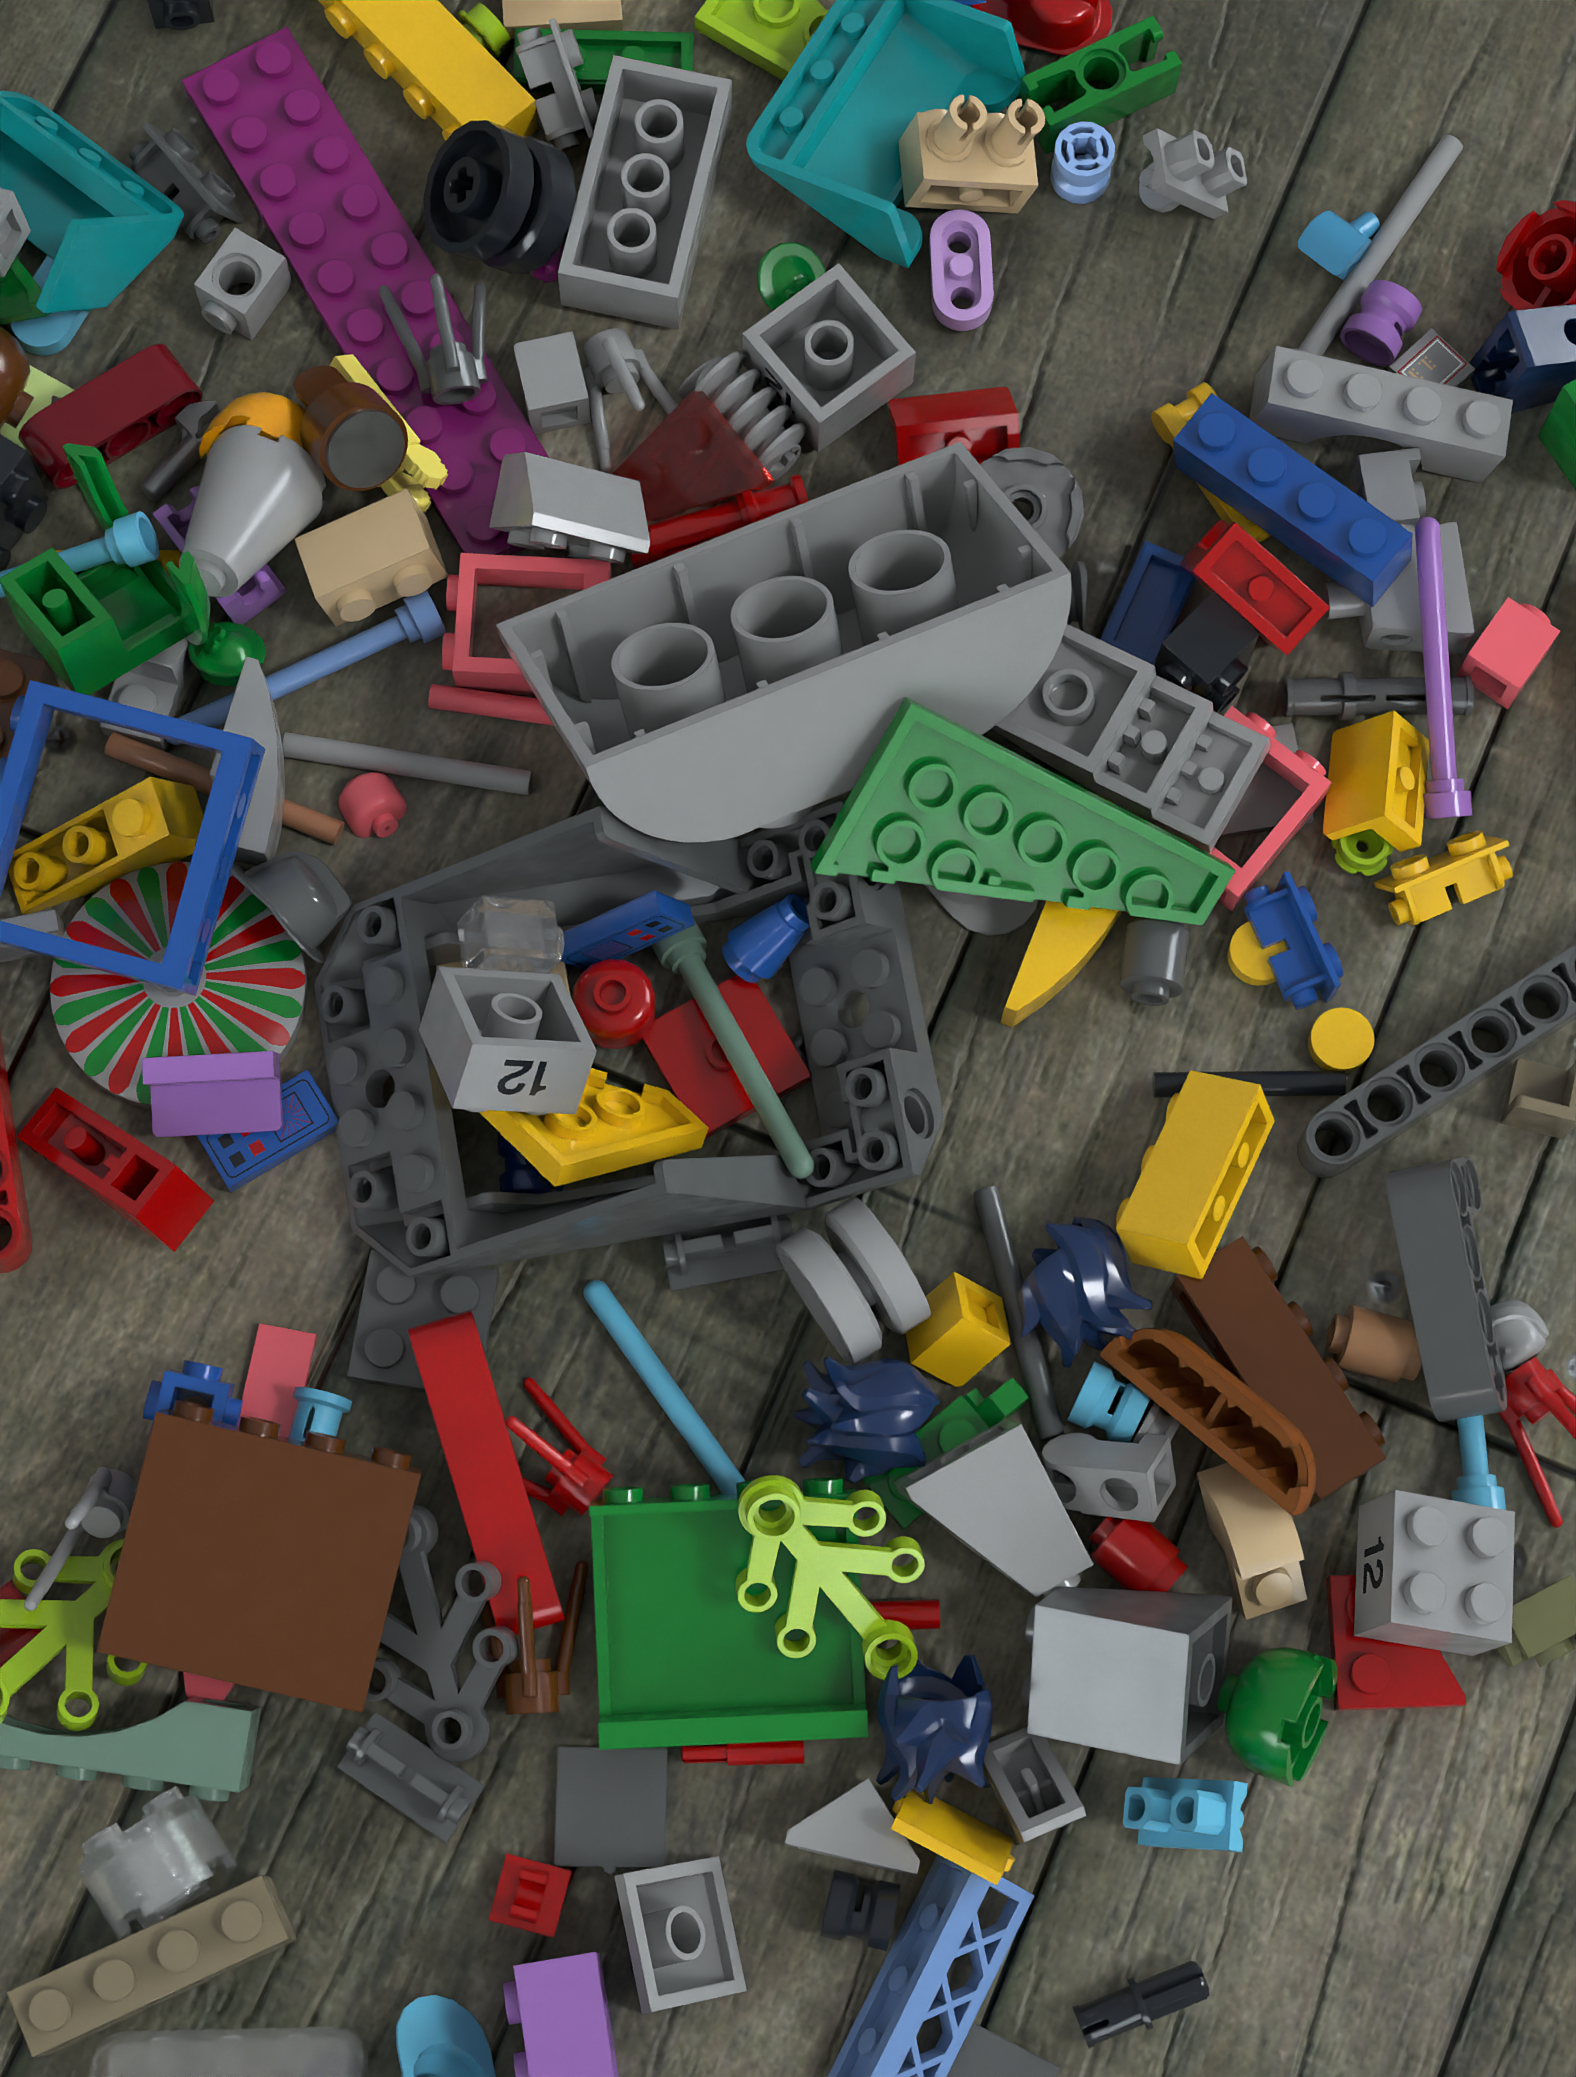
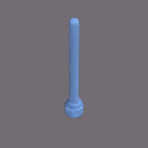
M426 590L421 594L403 598L405 605L394 610L397 616L266 676L265 678L273 701L404 639H408L410 644L422 639L425 644L447 633L428 591ZM235 691L177 719L217 728L226 723ZM167 740L170 744H173V745H180V744H182V743H179V742Z

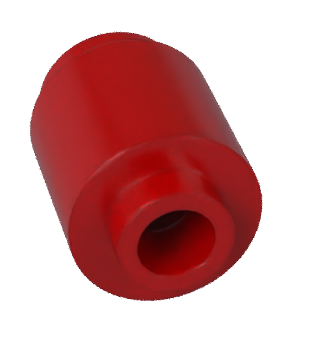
M1107 1517L1088 1538L1098 1547L1091 1554L1090 1558L1125 1590L1167 1592L1188 1568L1176 1556L1180 1549L1151 1523L1146 1521Z

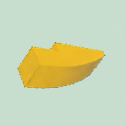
M1046 901L1008 997L1000 1023L1014 1027L1043 1007L1070 983L1098 951L1122 911L1090 907V910L1066 907L1064 903Z

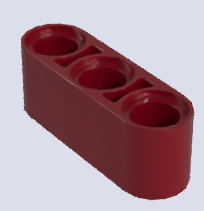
M155 344L141 350L33 415L22 426L18 439L54 487L65 489L78 482L63 450V445L71 443L96 447L102 454L107 466L177 424L175 417L187 405L201 402L203 394L168 347L164 344Z

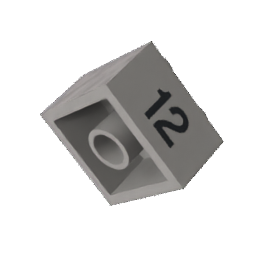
M839 263L742 333V352L747 356L743 366L747 370L754 368L759 370L762 374L759 381L760 386L763 389L771 386L777 391L774 402L778 407L786 404L792 409L789 420L794 425L800 422L806 425L808 429L804 437L817 453L913 383L916 352Z
M438 966L419 1032L452 1108L465 1109L471 1112L497 1110L519 1111L533 1115H545L548 1113L576 1114L597 1050L560 974Z
M1394 1490L1360 1505L1358 1514L1354 1636L1475 1656L1512 1643L1515 1512Z

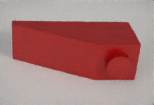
M57 1087L17 1136L23 1144L173 1252L177 1250L214 1202L177 1165Z

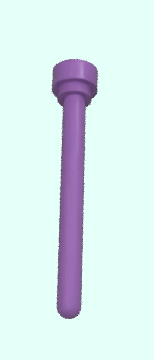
M1423 517L1415 525V542L1432 781H1426V794H1423L1425 803L1423 819L1472 816L1471 791H1464V779H1457L1440 525L1432 517Z

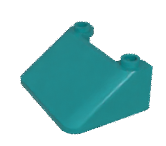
M836 0L747 137L746 147L752 163L873 253L883 259L909 268L921 249L923 234L918 220L912 214L896 208L904 196L898 141L917 112L923 113L932 109L948 110L953 99L959 95H964L965 102L963 105L968 100L969 95L981 100L986 107L987 114L999 113L1017 98L1020 91L1021 78L1026 75L1012 24L1006 19L952 0Z

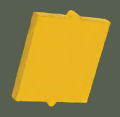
M915 1787L904 1798L902 1797L900 1800L895 1801L892 1807V1811L897 1815L890 1829L995 1885H998L1004 1871L1009 1872L1015 1861V1858L1010 1855L1014 1838L934 1797L932 1804L927 1803L924 1792L919 1794Z

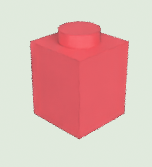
M1508 597L1467 654L1456 676H1471L1473 687L1508 709L1548 653L1560 630L1551 625L1549 618L1540 609L1526 603L1518 604Z

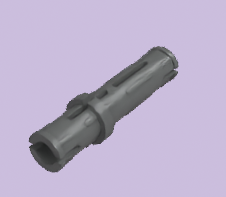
M1339 672L1337 678L1292 679L1291 677H1284L1281 687L1282 713L1285 717H1292V715H1337L1339 721H1354L1355 715H1381L1393 710L1399 715H1426V697L1386 698L1387 695H1426L1425 677L1356 678L1354 672ZM1450 677L1453 714L1471 715L1474 703L1472 677ZM1323 695H1369L1367 698H1321Z

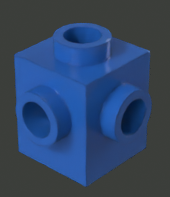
M184 1360L182 1372L171 1369L165 1370L162 1382L151 1381L145 1402L143 1419L154 1422L155 1414L161 1408L173 1411L175 1400L186 1401L191 1396H199L206 1401L208 1407L215 1409L212 1420L238 1426L243 1400L232 1398L234 1383L221 1381L223 1368Z

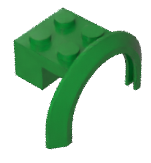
M67 443L62 447L88 505L105 533L106 529L113 527L115 519L127 516L129 513L117 492L100 451L92 446ZM52 547L0 578V585L21 631L68 688L74 692L91 695L184 638L194 645H200L208 638L210 601L195 559L188 551L182 554L179 569L172 561L166 563L170 576L157 559L136 567H130L126 563L117 565L114 561H110L89 568L76 575Z

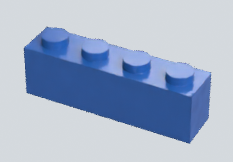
M1213 393L1210 394L1173 439L1175 463L1178 470L1371 607H1374L1411 561L1413 533Z

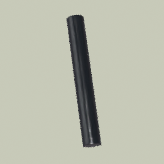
M1345 1071L1202 1072L1260 1084L1265 1097L1344 1096L1346 1094ZM1153 1072V1097H1172L1175 1093H1180L1189 1072Z

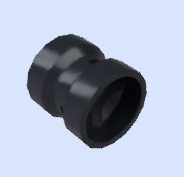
M834 1870L820 1936L839 1941L846 1936L862 1939L866 1947L887 1951L897 1909L900 1884L883 1880L874 1885L859 1882L855 1874ZM855 1907L860 1908V1911H859V1912H855V1911H854Z

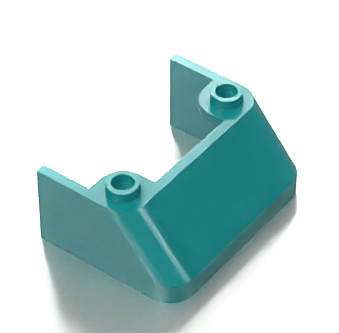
M0 91V188L14 192L31 229L27 240L54 260L35 307L43 313L73 310L93 311L94 308L109 306L175 238L184 217L182 209L39 101L18 92Z

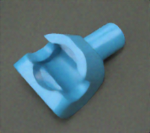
M1331 210L1325 211L1315 217L1303 231L1298 240V248L1331 274L1338 276L1344 281L1372 243V240L1369 238L1378 232L1380 222L1373 213L1368 211L1362 213L1350 223Z

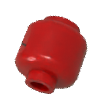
M606 959L592 964L580 974L573 988L572 1001L592 1042L602 1048L622 1049L636 1044L648 1033L655 1020L656 1002L651 981L640 967L626 960Z

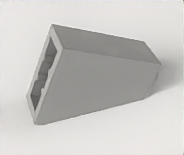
M1005 1419L930 1460L925 1466L918 1467L892 1481L901 1496L1019 1588L1035 1597L1044 1594L1046 1597L1058 1587H1075L1081 1581L1078 1573L1094 1565L1020 1423Z

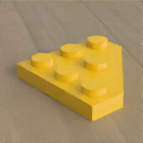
M593 1068L590 1070L576 1114L548 1113L545 1115H533L519 1111L497 1110L479 1112L554 1187L700 1149L703 1146L709 1129L669 1090L644 1083L641 1093L606 1084L607 1072Z

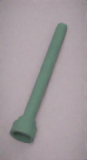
M694 920V926L654 943L651 947L664 968L671 969L674 974L682 975L789 1172L796 1178H806L813 1172L814 1161L704 964L707 956L704 951L707 942Z

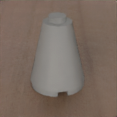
M241 425L222 432L209 450L181 553L182 557V554L188 551L194 557L209 597H228L234 594L319 515L325 500L322 501V492L326 487L325 478L311 455L295 441L281 435L278 441L275 442L258 435L262 429L261 427Z

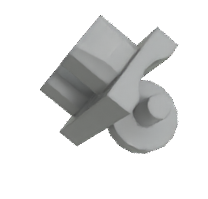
M1158 128L1143 135L1144 146L1151 151L1154 162L1144 169L1139 177V194L1142 202L1148 208L1164 213L1172 211L1181 204L1212 219L1229 213L1226 195L1247 184L1241 152L1227 147L1213 154L1212 144L1207 136L1196 130L1178 138Z

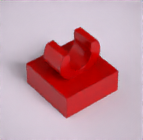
M506 1853L489 1921L555 1938L572 1871Z

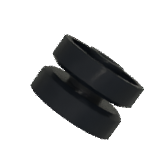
M487 120L469 121L453 131L438 150L430 168L423 198L425 225L433 243L447 253L468 260H481L489 267L510 274H529L545 265L560 247L569 228L576 198L574 171L566 154L550 143L531 136H520L509 128Z

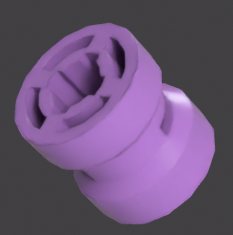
M1374 280L1369 283L1361 297L1360 304L1362 309L1360 313L1349 317L1341 330L1340 338L1345 347L1358 358L1374 365L1388 366L1394 362L1402 348L1403 343L1400 336L1414 328L1423 309L1417 298L1404 287L1386 280Z

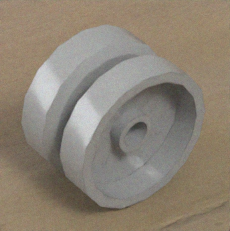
M855 1196L850 1197L826 1213L825 1231L833 1249L821 1235L805 1227L776 1245L780 1261L806 1308L833 1347L851 1366L857 1365L881 1349L882 1332L874 1314L886 1327L901 1335L930 1318L931 1315L928 1301L902 1252L872 1211Z

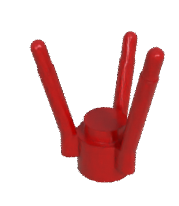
M1534 1357L1505 1377L1507 1409L1497 1414L1507 1425L1550 1524L1555 1528H1559L1563 1523L1562 1517L1520 1419L1525 1416L1533 1426L1552 1413L1576 1440V1418L1572 1414L1576 1415V1396L1564 1386L1552 1369L1547 1371L1538 1358Z
M527 1377L523 1381L524 1388L577 1452L576 1454L568 1448L564 1454H561L518 1418L509 1416L505 1422L506 1426L553 1466L545 1480L554 1488L551 1490L523 1477L527 1494L544 1502L561 1516L571 1508L582 1517L588 1511L591 1500H596L614 1475L602 1466L607 1459L586 1442L533 1378Z

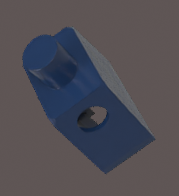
M1576 304L1507 312L1469 362L1475 368L1471 377L1475 391L1513 400L1511 413L1555 402L1562 387L1576 379Z

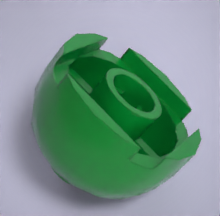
M1289 1647L1266 1649L1251 1658L1239 1675L1230 1673L1226 1677L1219 1694L1217 1707L1218 1711L1226 1713L1225 1733L1233 1754L1248 1769L1287 1786H1293V1780L1300 1782L1306 1776L1315 1760L1329 1723L1326 1720L1320 1719L1323 1706L1322 1697L1332 1701L1335 1699L1338 1676L1335 1660L1311 1651Z

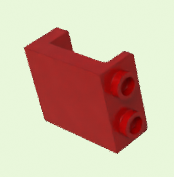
M1218 520L1179 563L1184 570L1210 593L1213 591L1258 630L1260 632L1259 637L1269 646L1285 655H1288L1330 608L1234 521L1229 525L1223 520Z

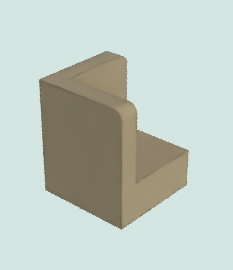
M1518 1058L1512 1067L1501 1124L1563 1139L1576 1126V1062L1569 1070Z

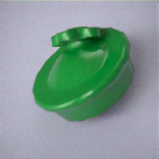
M797 242L780 243L770 248L760 260L757 271L758 291L764 303L772 310H775L826 273V270L820 258L809 247Z
M211 622L208 628L207 640L200 645L189 643L188 653L190 661L196 666L197 672L204 680L214 685L228 687L237 686L246 657L259 660L260 665L264 663L266 648L263 639L255 630L243 624Z

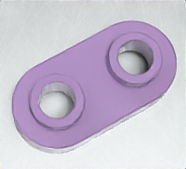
M963 209L951 210L939 216L933 223L930 231L929 264L932 309L936 318L944 326L956 331H969L982 325L989 317L992 309L994 290L990 231L986 222L974 212ZM955 242H961L969 250L965 253H955L948 246ZM963 297L968 299L972 306L967 309H959L952 304V301Z

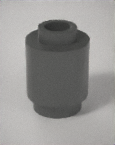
M1134 916V921L1127 925L1120 987L1126 992L1131 993L1133 1001L1148 1006H1161L1167 1004L1169 998L1182 994L1189 942V932L1184 928V923Z

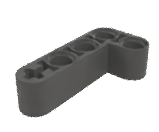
M1465 1156L1390 1171L1387 1175L1389 1205L1433 1413L1439 1422L1504 1412L1507 1409L1506 1382L1471 1216L1478 1214L1481 1211L1482 1205L1480 1184L1475 1166L1471 1158Z

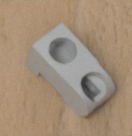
M1068 1433L1050 1440L1042 1451L1045 1471L1064 1508L1067 1510L1081 1511L1083 1514L1155 1522L1176 1486L1169 1435L1145 1433L1139 1444L1097 1440L1093 1436L1084 1433Z

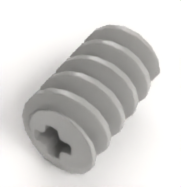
M739 350L726 357H716L694 370L678 389V396L684 401H690V411L699 419L706 418L705 428L713 436H721V447L729 454H736V465L744 472H752L751 482L754 486L760 488L777 481L797 462L801 455L799 442L805 436L808 428L802 422L788 429L783 427L791 416L792 409L786 404L772 411L768 409L776 398L777 391L769 386L754 393L753 389L761 380L762 374L755 368L746 371L742 375L738 374L747 357Z

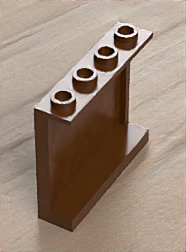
M175 1400L173 1411L164 1408L158 1410L155 1414L96 1652L363 1713L422 1469L409 1466L412 1455L392 1449L373 1446L370 1457L344 1451L345 1439L324 1433L307 1431L305 1441L278 1436L281 1424L265 1419L241 1415L239 1426L212 1420L215 1409L197 1403Z

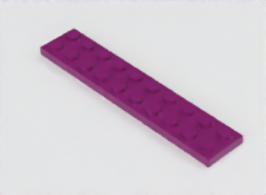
M288 27L183 79L182 84L186 95L280 252L286 257L289 267L341 354H353L421 440L419 444L434 451L441 459L440 462L445 465V469L448 470V476L443 485H440L437 490L427 487L424 490L431 497L432 506L461 553L514 555L526 549L507 543L508 532L489 528L504 454L527 452L547 458L549 456L485 351L484 365L488 382L480 385L481 393L476 398L460 404L441 405L433 401L431 393L422 394L420 392L417 373L385 310V306L378 294V289L382 285L390 288L427 362L430 359L429 351L441 344L430 283L431 276L437 274ZM444 285L455 342L464 343L467 352H471V328Z

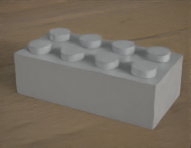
M613 55L558 270L561 305L679 330L732 116L731 79Z

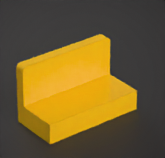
M1395 710L1338 729L1332 735L1328 780L1332 783L1326 795L1323 834L1331 840H1337L1372 829L1399 852L1421 846L1425 806L1423 794H1426L1429 739Z

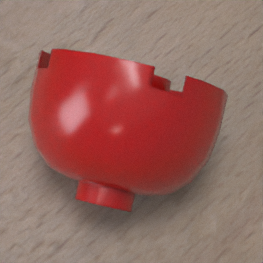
M1568 200L1552 202L1557 208L1547 210L1541 215L1532 211L1524 216L1506 236L1497 257L1496 271L1502 275L1503 290L1499 288L1502 298L1516 310L1576 304V202Z

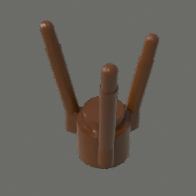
M581 1560L575 1566L554 1672H551V1658H535L530 1580L526 1576L518 1578L517 1609L520 1660L511 1662V1674L508 1665H505L496 1681V1699L505 1698L506 1715L559 1712V1695H570L569 1670L588 1573V1563ZM487 1600L480 1613L484 1630L497 1626L489 1600ZM491 1636L488 1643L489 1651L493 1657L500 1659L503 1654V1644L499 1638Z

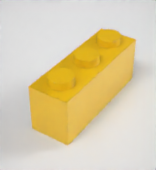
M1190 1070L1180 1093H1175L1168 1103L1166 1122L1156 1144L1150 1145L1143 1156L1141 1175L1131 1196L1122 1201L1117 1212L1116 1230L1132 1263L1203 1279L1275 1122L1260 1084Z

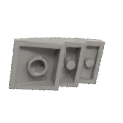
M1068 624L1053 660L1042 678L1010 714L991 728L1034 757L1096 794L1208 853L1212 852L1271 748L1270 738L1214 712L1213 702L1157 676L1154 665Z

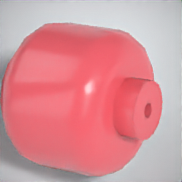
M369 772L358 775L346 784L339 795L338 809L355 836L367 838L376 833L378 837L384 838L392 835L397 830V820L401 819L407 812V804L390 777L380 772Z

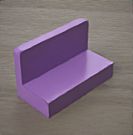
M262 1051L142 1058L143 1084L150 1086L152 1130L156 1137L279 1131L283 1128L280 1054L277 1052Z

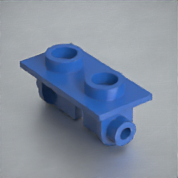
M1290 871L1284 872L1275 889V893L1271 894L1267 885L1257 887L1246 893L1244 897L1248 905L1243 910L1262 950L1284 941L1287 951L1269 957L1267 962L1281 990L1284 1001H1292L1295 1010H1299L1319 1000L1315 992L1320 990L1325 1003L1330 1002L1341 986L1339 978L1343 977V969L1336 950L1329 942L1322 944L1313 924L1317 920V912L1310 893L1304 886L1296 887Z

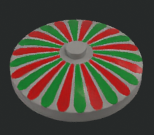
M170 862L151 865L115 879L100 889L81 907L67 926L64 938L162 964L191 862ZM230 873L196 996L54 958L51 971L50 997L53 1017L59 1035L79 1068L91 1081L113 1097L132 1106L152 1111L150 1086L143 1084L142 1058L274 1051L280 1054L281 1064L292 1048L304 1020L308 997V977L302 949L286 932L271 910Z

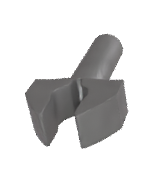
M202 401L189 404L175 417L178 428L182 430V441L141 482V490L148 498L155 501L159 500L201 459L199 454V446L202 440L201 431L220 412L217 401Z

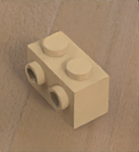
M408 488L294 538L314 597L336 627L346 622L362 620L371 615L375 609L404 596L409 597L421 594L433 583L448 577L428 519Z

